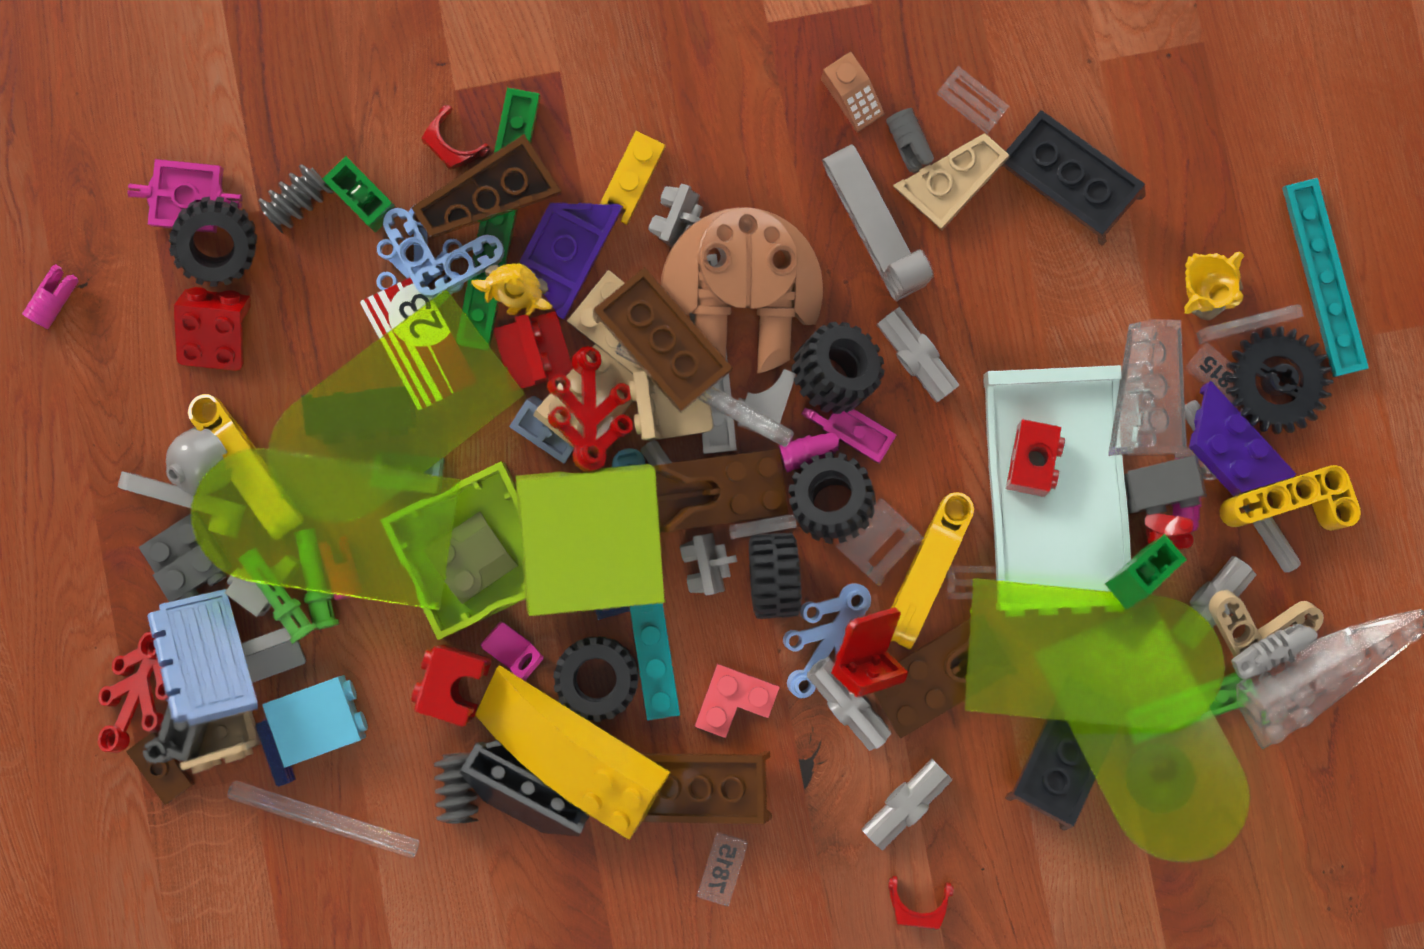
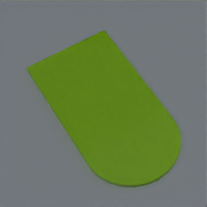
M444 289L286 409L277 421L270 437L268 446L270 473L275 486L280 492L281 498L285 499L299 512L311 518L327 522L355 520L380 507L520 399L525 393L507 371V367L501 363L468 319L467 314L462 311L447 289Z
M247 449L233 453L220 460L202 478L191 503L192 527L196 540L206 557L220 570L235 578L256 583L440 610L444 581L447 578L446 567L454 517L457 513L456 504L460 479L273 449Z
M973 579L968 665L965 677V711L1146 729H1171L1198 718L1210 707L1218 695L1225 671L1220 641L1208 621L1195 609L1181 601L1168 597L1149 595L1126 610L1111 591Z
M1153 603L1127 614H1122L1120 617L1066 640H1061V642L1034 653V657L1118 824L1134 844L1147 853L1164 860L1194 862L1214 857L1215 854L1233 842L1244 825L1249 809V788L1245 773Z

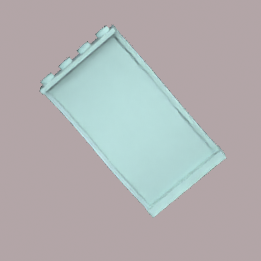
M1121 365L986 372L983 374L986 393L987 448L996 560L997 603L995 604V609L997 611H1005V617L1025 616V610L1038 609V616L1058 615V608H1071V614L1091 613V607L1104 606L1105 613L1124 612L1123 605L1105 585L1113 575L1131 560L1120 427ZM1022 419L1062 427L1060 437L1065 438V445L1062 456L1056 457L1054 469L1059 470L1056 489H1050V492L1045 497L1005 489L1016 429ZM1039 452L1029 453V460L1033 465H1044L1042 454Z

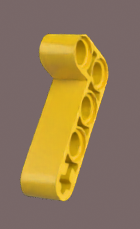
M1337 465L1328 466L1229 498L1222 503L1219 511L1222 521L1227 526L1240 527L1312 504L1318 522L1324 529L1330 531L1353 526L1358 522L1361 515L1360 506L1349 475L1345 469ZM1325 476L1330 482V488L1325 483ZM1296 486H1298L1301 490V498L1298 496L1296 492ZM1267 495L1272 498L1273 507L1268 504ZM1249 504L1251 511L1241 514L1239 507ZM1337 508L1341 513V520L1338 518L1336 514Z

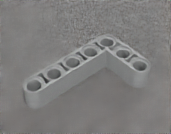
M851 144L822 159L824 168L893 299L898 301L925 287L933 278L931 266L921 250L911 254L854 145Z

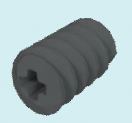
M300 164L301 177L289 173L292 184L289 186L280 181L278 184L282 192L281 194L270 189L268 191L271 198L270 203L262 198L258 199L264 214L282 234L283 230L280 224L289 228L294 226L291 215L300 220L304 218L301 207L309 211L314 209L311 202L312 198L320 203L324 201L321 190L329 194L334 193L313 167L309 169Z
M469 752L443 754V759L434 763V767L444 769V773L434 776V780L444 782V786L436 789L435 793L445 796V800L436 803V807L446 811V813L436 817L437 821L449 824L478 821L476 818L469 817L479 810L477 805L469 803L477 799L478 794L468 790L472 787L460 774L461 768L470 755Z

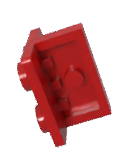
M555 311L532 318L526 314L515 317L516 322L494 329V335L511 391L514 392L549 382L557 374L567 376L573 369L558 314Z

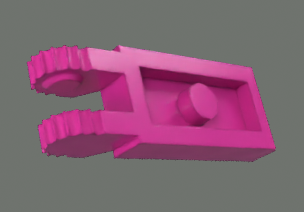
M805 408L802 412L804 417L823 427V431L835 433L840 438V441L878 464L896 437L895 433L855 409L847 413L845 411L841 414L832 413L829 420L823 418L812 409Z

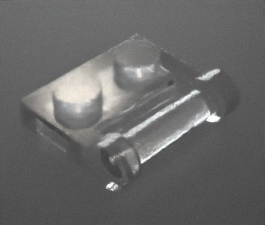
M882 498L874 505L875 513L873 518H868L870 525L866 530L859 528V536L853 538L850 534L846 536L847 542H839L836 545L877 586H880L886 580L884 576L914 544L918 546L924 539L915 528ZM897 529H900L904 536L874 568L867 561Z

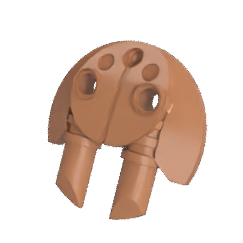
M755 208L724 209L709 214L695 222L678 238L672 247L661 276V287L686 315H689L691 312L695 314L696 327L725 360L727 315H731V306L757 308V315L760 316L757 373L774 369L790 360L792 317L796 316L804 325H816L822 305L823 281L821 269L809 242L787 220L771 212ZM713 248H717L721 255L719 263L715 266H711L707 261L708 252ZM778 250H781L785 255L784 264L780 268H776L772 260L773 255Z

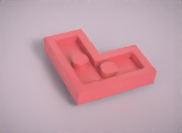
M717 664L695 727L726 738L737 707L769 718L780 687Z

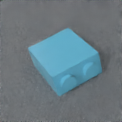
M345 675L262 704L284 768L366 738L364 731L368 730L367 722L362 711L357 712L353 701L357 699L356 691L352 681H346Z

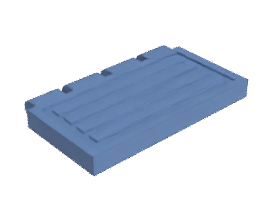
M226 589L159 604V611L151 612L147 615L152 637L155 638L154 646L160 667H163L161 675L166 695L171 696L168 698L172 720L175 723L188 721V725L192 726L258 709L229 597L225 594Z

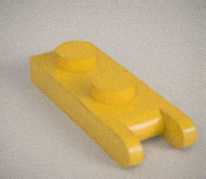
M635 131L600 204L609 205L610 202L623 206V209L626 211L622 215L621 222L626 225L629 223L665 150V144L638 131Z

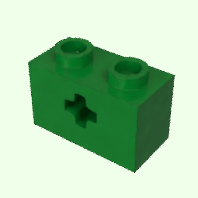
M347 156L322 178L375 233L383 226L386 213L396 208Z
M1164 534L1137 553L1105 585L1127 610L1148 597L1187 559Z

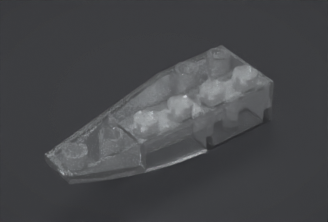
M1418 609L1381 617L1321 637L1312 646L1309 645L1308 648L1297 653L1295 657L1288 659V661L1273 667L1267 672L1244 679L1236 684L1237 705L1258 745L1265 749L1271 744L1282 742L1288 734L1296 729L1310 725L1316 717L1411 643L1419 640L1424 634V611Z

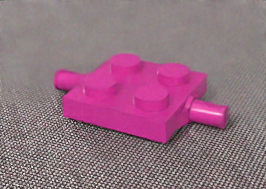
M155 159L154 172L149 185L129 183L128 188L130 190L127 191L128 197L147 199L149 205L148 225L162 228H172L183 208L186 209L189 203L194 200L197 203L200 202L203 197L210 196V200L222 197L224 202L229 204L232 200L238 204L237 208H241V202H243L242 194L223 193V167ZM207 225L196 231L216 233L217 226Z

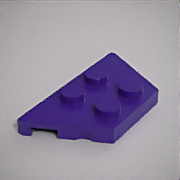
M549 203L520 259V263L535 273L538 279L542 278L547 283L548 291L543 295L562 319H566L623 206L619 204Z
M1212 381L1201 387L1200 394L1204 396L1201 408L1195 414V430L1191 434L1189 448L1233 496L1288 480L1296 475L1258 431L1251 426L1247 419L1241 416V413Z

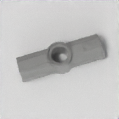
M900 307L877 323V327L897 351L896 356L903 367L913 377H917L936 403L959 386V383L939 359L940 354L934 344L925 334L919 333Z
M1232 556L1213 580L1205 583L1194 594L1190 601L1191 606L1172 626L1169 632L1182 645L1190 650H1194L1212 627L1216 625L1208 608L1212 596L1221 590H1228L1238 597L1257 574L1244 561L1236 556ZM1226 603V604L1224 605V606H1225V611H1224V613H1226L1227 615H1229L1231 612L1229 611V609H1228V607H1227V604H1228V603Z
M829 656L819 660L807 673L810 682L828 701L827 705L836 718L844 726L848 725L869 751L879 748L892 734L891 730L872 709L866 695L856 698L831 674L834 662Z
M931 759L908 783H902L889 795L885 801L886 805L865 824L862 831L883 851L906 826H912L926 813L929 808L928 804L953 779Z

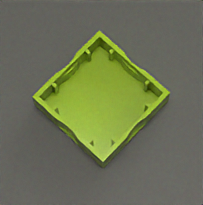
M501 461L459 481L452 488L437 496L422 499L380 519L400 562L412 577L417 598L437 640L444 639L526 599L523 574L524 551L522 529L519 524L517 489L506 463ZM478 512H481L489 527L518 566L462 604L432 564L425 548L430 546L436 539L443 537Z
M650 464L601 468L588 473L553 472L515 476L519 524L522 529L524 551L523 574L526 609L529 616L665 603L654 467Z

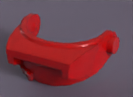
M444 105L438 111V116L425 130L422 142L446 164L449 170L471 163L480 156L482 158L485 157L490 151V146L487 143H484L475 150L458 151L444 142L440 136L439 125L453 111L450 105Z
M1165 514L1146 515L1145 526L1146 536L1149 538L1147 539L1148 544L1165 534L1178 550L1189 549L1193 545L1194 538L1190 533L1193 531L1194 525L1191 519Z
M897 876L889 878L888 889L897 925L939 930L946 914L949 896H953L954 886H951V883H945L942 904L935 911L918 913L908 909L901 902L897 892Z

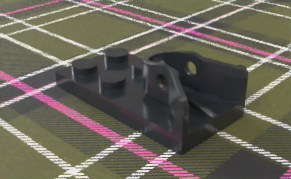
M1042 110L1038 112L1006 150L1009 158L1002 166L1095 233L1098 237V244L1101 246L1107 241V233L1135 200H1142L1146 196L1145 183Z
M1069 677L1066 678L1013 791L1007 793L1005 799L1008 801L1016 799L1059 822L1060 829L1064 831L1074 827L1127 708Z

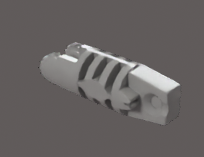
M1302 624L1278 630L1276 633L1267 636V638L1252 644L1231 660L1238 677L1242 679L1267 672L1273 667H1277L1281 663L1288 661V659L1295 657L1297 653L1308 648L1309 645L1312 646L1317 641L1318 633L1311 627H1306Z

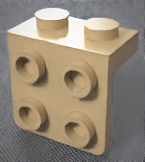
M644 371L633 373L634 381L630 382V393L632 400L637 401L639 414L634 415L636 432L637 434H642V439L653 441L705 433L713 429L714 424L709 390L680 413Z
M252 710L209 721L199 756L180 763L181 769L191 768L193 773H197L222 764L220 760L222 757H224L225 763H229L253 754L252 747L262 743Z

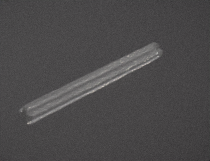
M618 343L615 350L616 354L638 365L623 346ZM714 387L698 398L700 401L783 447H786L793 438L794 433L792 430Z
M239 781L232 782L228 790L227 797L231 800L409 858H413L419 848L420 841Z

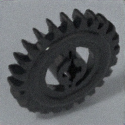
M1283 326L1277 327L1274 335H1272L1271 329L1266 327L1262 331V339L1257 332H1253L1250 335L1251 344L1247 340L1240 341V348L1243 352L1238 350L1232 351V357L1237 362L1226 364V367L1233 372V375L1224 377L1225 381L1233 384V387L1226 390V394H1236V398L1231 402L1233 406H1241L1239 412L1242 417L1250 416L1248 422L1251 426L1256 425L1259 421L1262 432L1268 431L1270 425L1273 433L1276 435L1282 432V425L1287 433L1295 431L1294 423L1301 429L1306 428L1307 423L1304 417L1310 421H1316L1318 416L1314 413L1313 409L1318 411L1326 409V406L1319 399H1327L1332 396L1331 393L1323 390L1324 386L1334 383L1333 380L1323 378V374L1331 371L1332 367L1320 366V363L1327 358V354L1315 356L1314 353L1320 344L1315 343L1307 347L1308 334L1296 340L1297 329H1291L1284 336ZM1271 357H1281L1290 361L1296 369L1289 364H1279L1270 368L1263 364V362ZM1278 374L1282 375L1281 382L1284 383L1282 386L1279 385L1280 378L1276 376ZM1255 375L1261 378V386L1267 394L1271 396L1287 394L1293 399L1286 404H1273L1266 401L1257 390Z

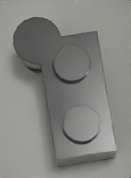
M1195 455L1130 470L1127 474H1124L1128 497V515L1146 512L1147 515L1161 514L1167 512L1166 506L1179 503L1180 508L1192 507L1200 504L1199 498L1207 497L1199 460Z
M168 704L160 734L145 745V748L148 749L143 750L144 758L150 763H164L174 758L182 761L197 758L209 721L192 726L188 725V721L175 723L172 720Z

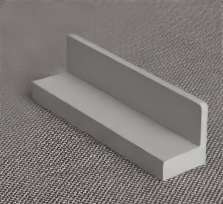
M285 628L241 643L252 683L306 663L300 642L292 644L289 641L291 636Z

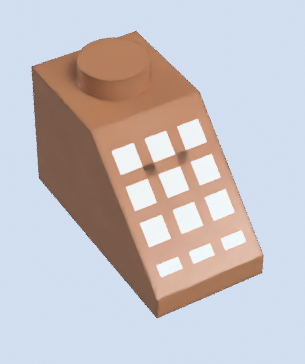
M851 51L823 69L821 80L857 133L885 114L869 77Z

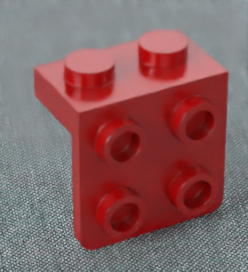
M202 287L185 289L174 304L177 362L185 366L240 370L244 363L242 321L251 308L250 295H241L233 290L212 292Z
M896 607L855 618L845 629L846 633L841 647L836 654V661L831 674L856 698L892 687L906 680L908 671L887 652L901 616V612Z

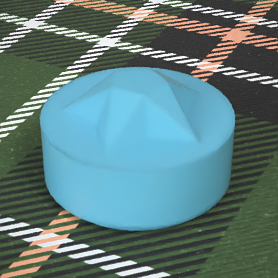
M632 448L619 451L612 461V467L646 464L642 453Z

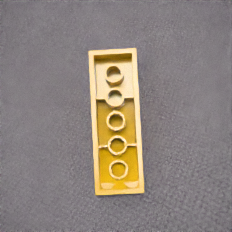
M500 665L496 668L475 714L489 732L542 782L570 803L630 840L645 819L670 773Z

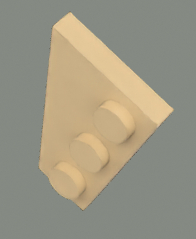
M984 133L952 151L950 155L932 165L929 164L919 170L920 172L906 180L899 181L893 186L939 229L943 230L1008 160L1009 154Z

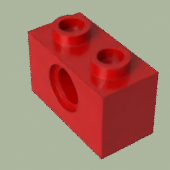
M1025 419L1019 422L1016 429L1005 489L1045 497L1050 492V489H1056L1059 478V470L1054 469L1056 457L1062 456L1065 445V438L1060 437L1062 427ZM1039 452L1042 454L1044 465H1033L1029 460V453Z

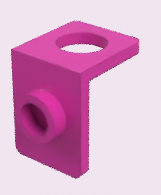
M500 621L481 643L483 650L507 666L514 675L526 681L544 658L530 641L503 621ZM532 656L530 664L522 670L524 662Z

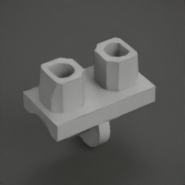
M682 183L679 188L666 186L661 195L660 203L671 208L667 218L655 215L649 225V231L672 248L678 238L691 225L701 219L700 215L703 207L697 205L700 195L692 191L690 186Z
M713 533L695 536L693 541L681 545L680 551L684 563L698 560L700 573L687 575L689 592L705 593V596L724 592L723 578L731 577L729 563L738 562L737 556L727 557L725 545L716 546Z

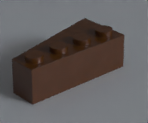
M523 134L412 206L411 209L433 239L561 195V190Z

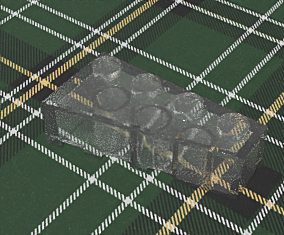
M1153 319L1129 324L1121 371L1122 379H1120L1108 456H1164L1187 453L1181 320Z

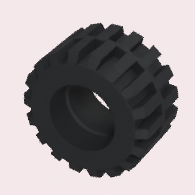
M209 196L203 197L198 203L194 200L189 203L186 209L183 208L170 233L169 242H171L169 250L170 255L175 257V266L177 269L183 268V275L189 279L193 276L197 278V284L203 285V282L207 281L210 282V287H217L218 282H224V285L232 283L233 278H241L244 275V271L249 269L255 255L257 234H255L253 220L249 221V214L244 209L240 211L237 208V203L232 200L230 204L226 203L222 197L210 200ZM207 225H215L225 229L234 241L232 251L222 257H210L198 250L193 240L196 230Z
M830 322L827 326L823 325L799 348V351L793 358L795 363L792 365V372L797 374L794 378L795 385H800L802 390L799 392L803 398L807 396L810 399L809 403L814 407L817 404L821 406V411L829 412L832 409L834 414L852 411L881 384L880 379L884 376V369L881 366L884 364L882 356L878 355L880 349L877 344L873 345L870 341L872 337L868 333L866 335L861 333L862 329L855 325L851 328L847 322H842L840 325L837 322ZM830 359L836 361L844 369L847 377L834 369Z
M829 452L825 453L826 458L819 459L818 455L811 457L813 463L808 465L804 462L800 465L802 473L795 472L792 477L794 485L789 486L791 496L789 501L797 522L806 534L810 532L812 538L817 541L822 537L825 543L833 544V538H838L840 543L847 542L846 536L850 534L853 538H856L860 535L858 529L863 528L866 530L870 525L868 518H873L875 513L874 505H876V498L868 472L864 467L860 468V464L856 459L852 458L851 461H848L846 454L839 453L838 458H834L833 453ZM841 485L852 492L849 502L840 510L825 512L814 506L817 494L827 486Z
M793 533L752 535L749 541V569L752 605L757 619L798 616L802 602L798 546Z
M604 636L587 637L569 646L557 661V667L553 676L555 678L554 690L559 696V702L584 719L594 720V722H601L604 719L609 720L622 713L632 701L639 679L637 664L630 651L619 644L618 641ZM590 659L607 661L616 673L615 687L605 697L591 698L585 695L577 684L579 668Z

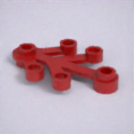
M585 346L572 357V366L581 375L582 403L570 391L571 383L568 377L563 374L555 375L548 382V391L551 395L558 397L566 407L557 406L548 414V422L553 428L558 429L574 447L573 460L575 465L583 471L594 472L605 464V450L619 437H624L633 429L632 420L627 415H619L611 421L610 429L597 439V425L617 406L627 403L631 399L630 387L627 384L619 383L610 390L609 396L596 407V370L601 366V354L597 349ZM586 355L592 359L593 363L587 360ZM555 381L562 384L563 390L556 387ZM617 390L623 392L624 399L618 396ZM556 413L563 417V422L557 420ZM571 413L581 423L582 435L570 423ZM618 421L624 424L625 431L619 428ZM587 450L593 453L595 459L588 455Z
M151 632L145 633L140 638L138 649L125 656L119 655L112 662V671L115 675L130 676L134 671L135 665L141 663L138 672L113 686L103 687L99 692V703L108 707H116L120 703L122 696L128 694L115 726H105L99 733L98 746L104 752L120 753L128 747L130 736L127 730L139 702L143 714V729L155 733L161 730L164 715L156 712L150 682L153 670L157 682L155 688L156 697L159 700L168 701V698L171 696L166 695L161 675L163 667L159 666L154 646L155 638L152 637Z

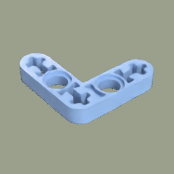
M403 208L391 209L386 213L383 220L384 229L416 289L426 297L434 298L485 272L489 266L499 264L504 257V247L500 240L493 235H483L436 260L414 218L408 211ZM399 216L402 220L407 219L408 221L404 223L406 232L409 236L415 232L416 236L404 240L397 228L391 229L395 224L394 218ZM399 240H404L400 245L398 244ZM485 243H489L490 246L497 245L498 248L494 250L495 256L491 259L487 255L481 256L477 259L481 265L475 267L474 260L467 252L473 249V253L476 256L484 251L482 245ZM413 244L421 245L424 250L422 259L417 262H411L406 258V250ZM462 257L467 259L469 268L465 274L455 275L451 272L450 266L455 258ZM442 265L446 274L452 279L448 283H446L444 277L438 279L435 282L436 288L434 290H431L428 286L422 287V284L426 282L424 276L430 274L433 278L442 274L438 269Z

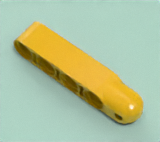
M209 394L197 396L191 402L188 409L191 422L197 430L208 429L219 438L227 451L226 454L222 455L226 469L232 467L231 480L269 534L275 540L280 539L305 521L303 515L223 403L217 397Z
M950 493L941 501L891 608L896 607L901 612V616L891 641H895L909 650L920 633L973 517V503L963 493Z

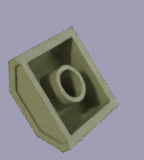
M478 512L425 548L432 564L462 604L518 566L489 527L481 512Z

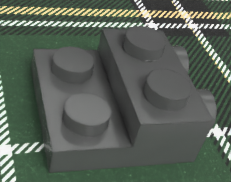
M198 511L190 513L139 546L140 551L155 573L153 574L154 579L169 602L198 596L197 589L207 583L210 587L219 583L227 577L225 571L233 567L211 531L208 530L209 528Z

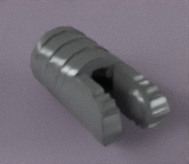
M913 108L897 112L886 119L889 130L909 172L915 174L923 167L922 164L928 165L932 163L934 156Z

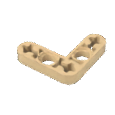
M1221 590L1213 595L1208 607L1234 658L1246 649L1245 647L1267 638V636L1276 633L1278 630H1284L1290 627V625L1302 624L1303 626L1311 627L1316 632L1321 627L1324 619L1323 613L1319 608L1308 601H1301L1257 630L1243 601L1228 590ZM1226 603H1228L1227 607L1229 611L1233 614L1230 617L1226 613H1224V605ZM1245 624L1244 633L1238 638H1233L1235 628Z

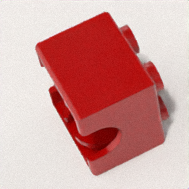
M442 644L433 647L431 650H426L421 664V669L426 670L424 679L420 683H416L411 696V702L416 703L414 711L459 726L467 725L474 720L478 704L467 701L461 696L459 692L460 680L463 676L479 680L481 676H487L492 659L448 644Z

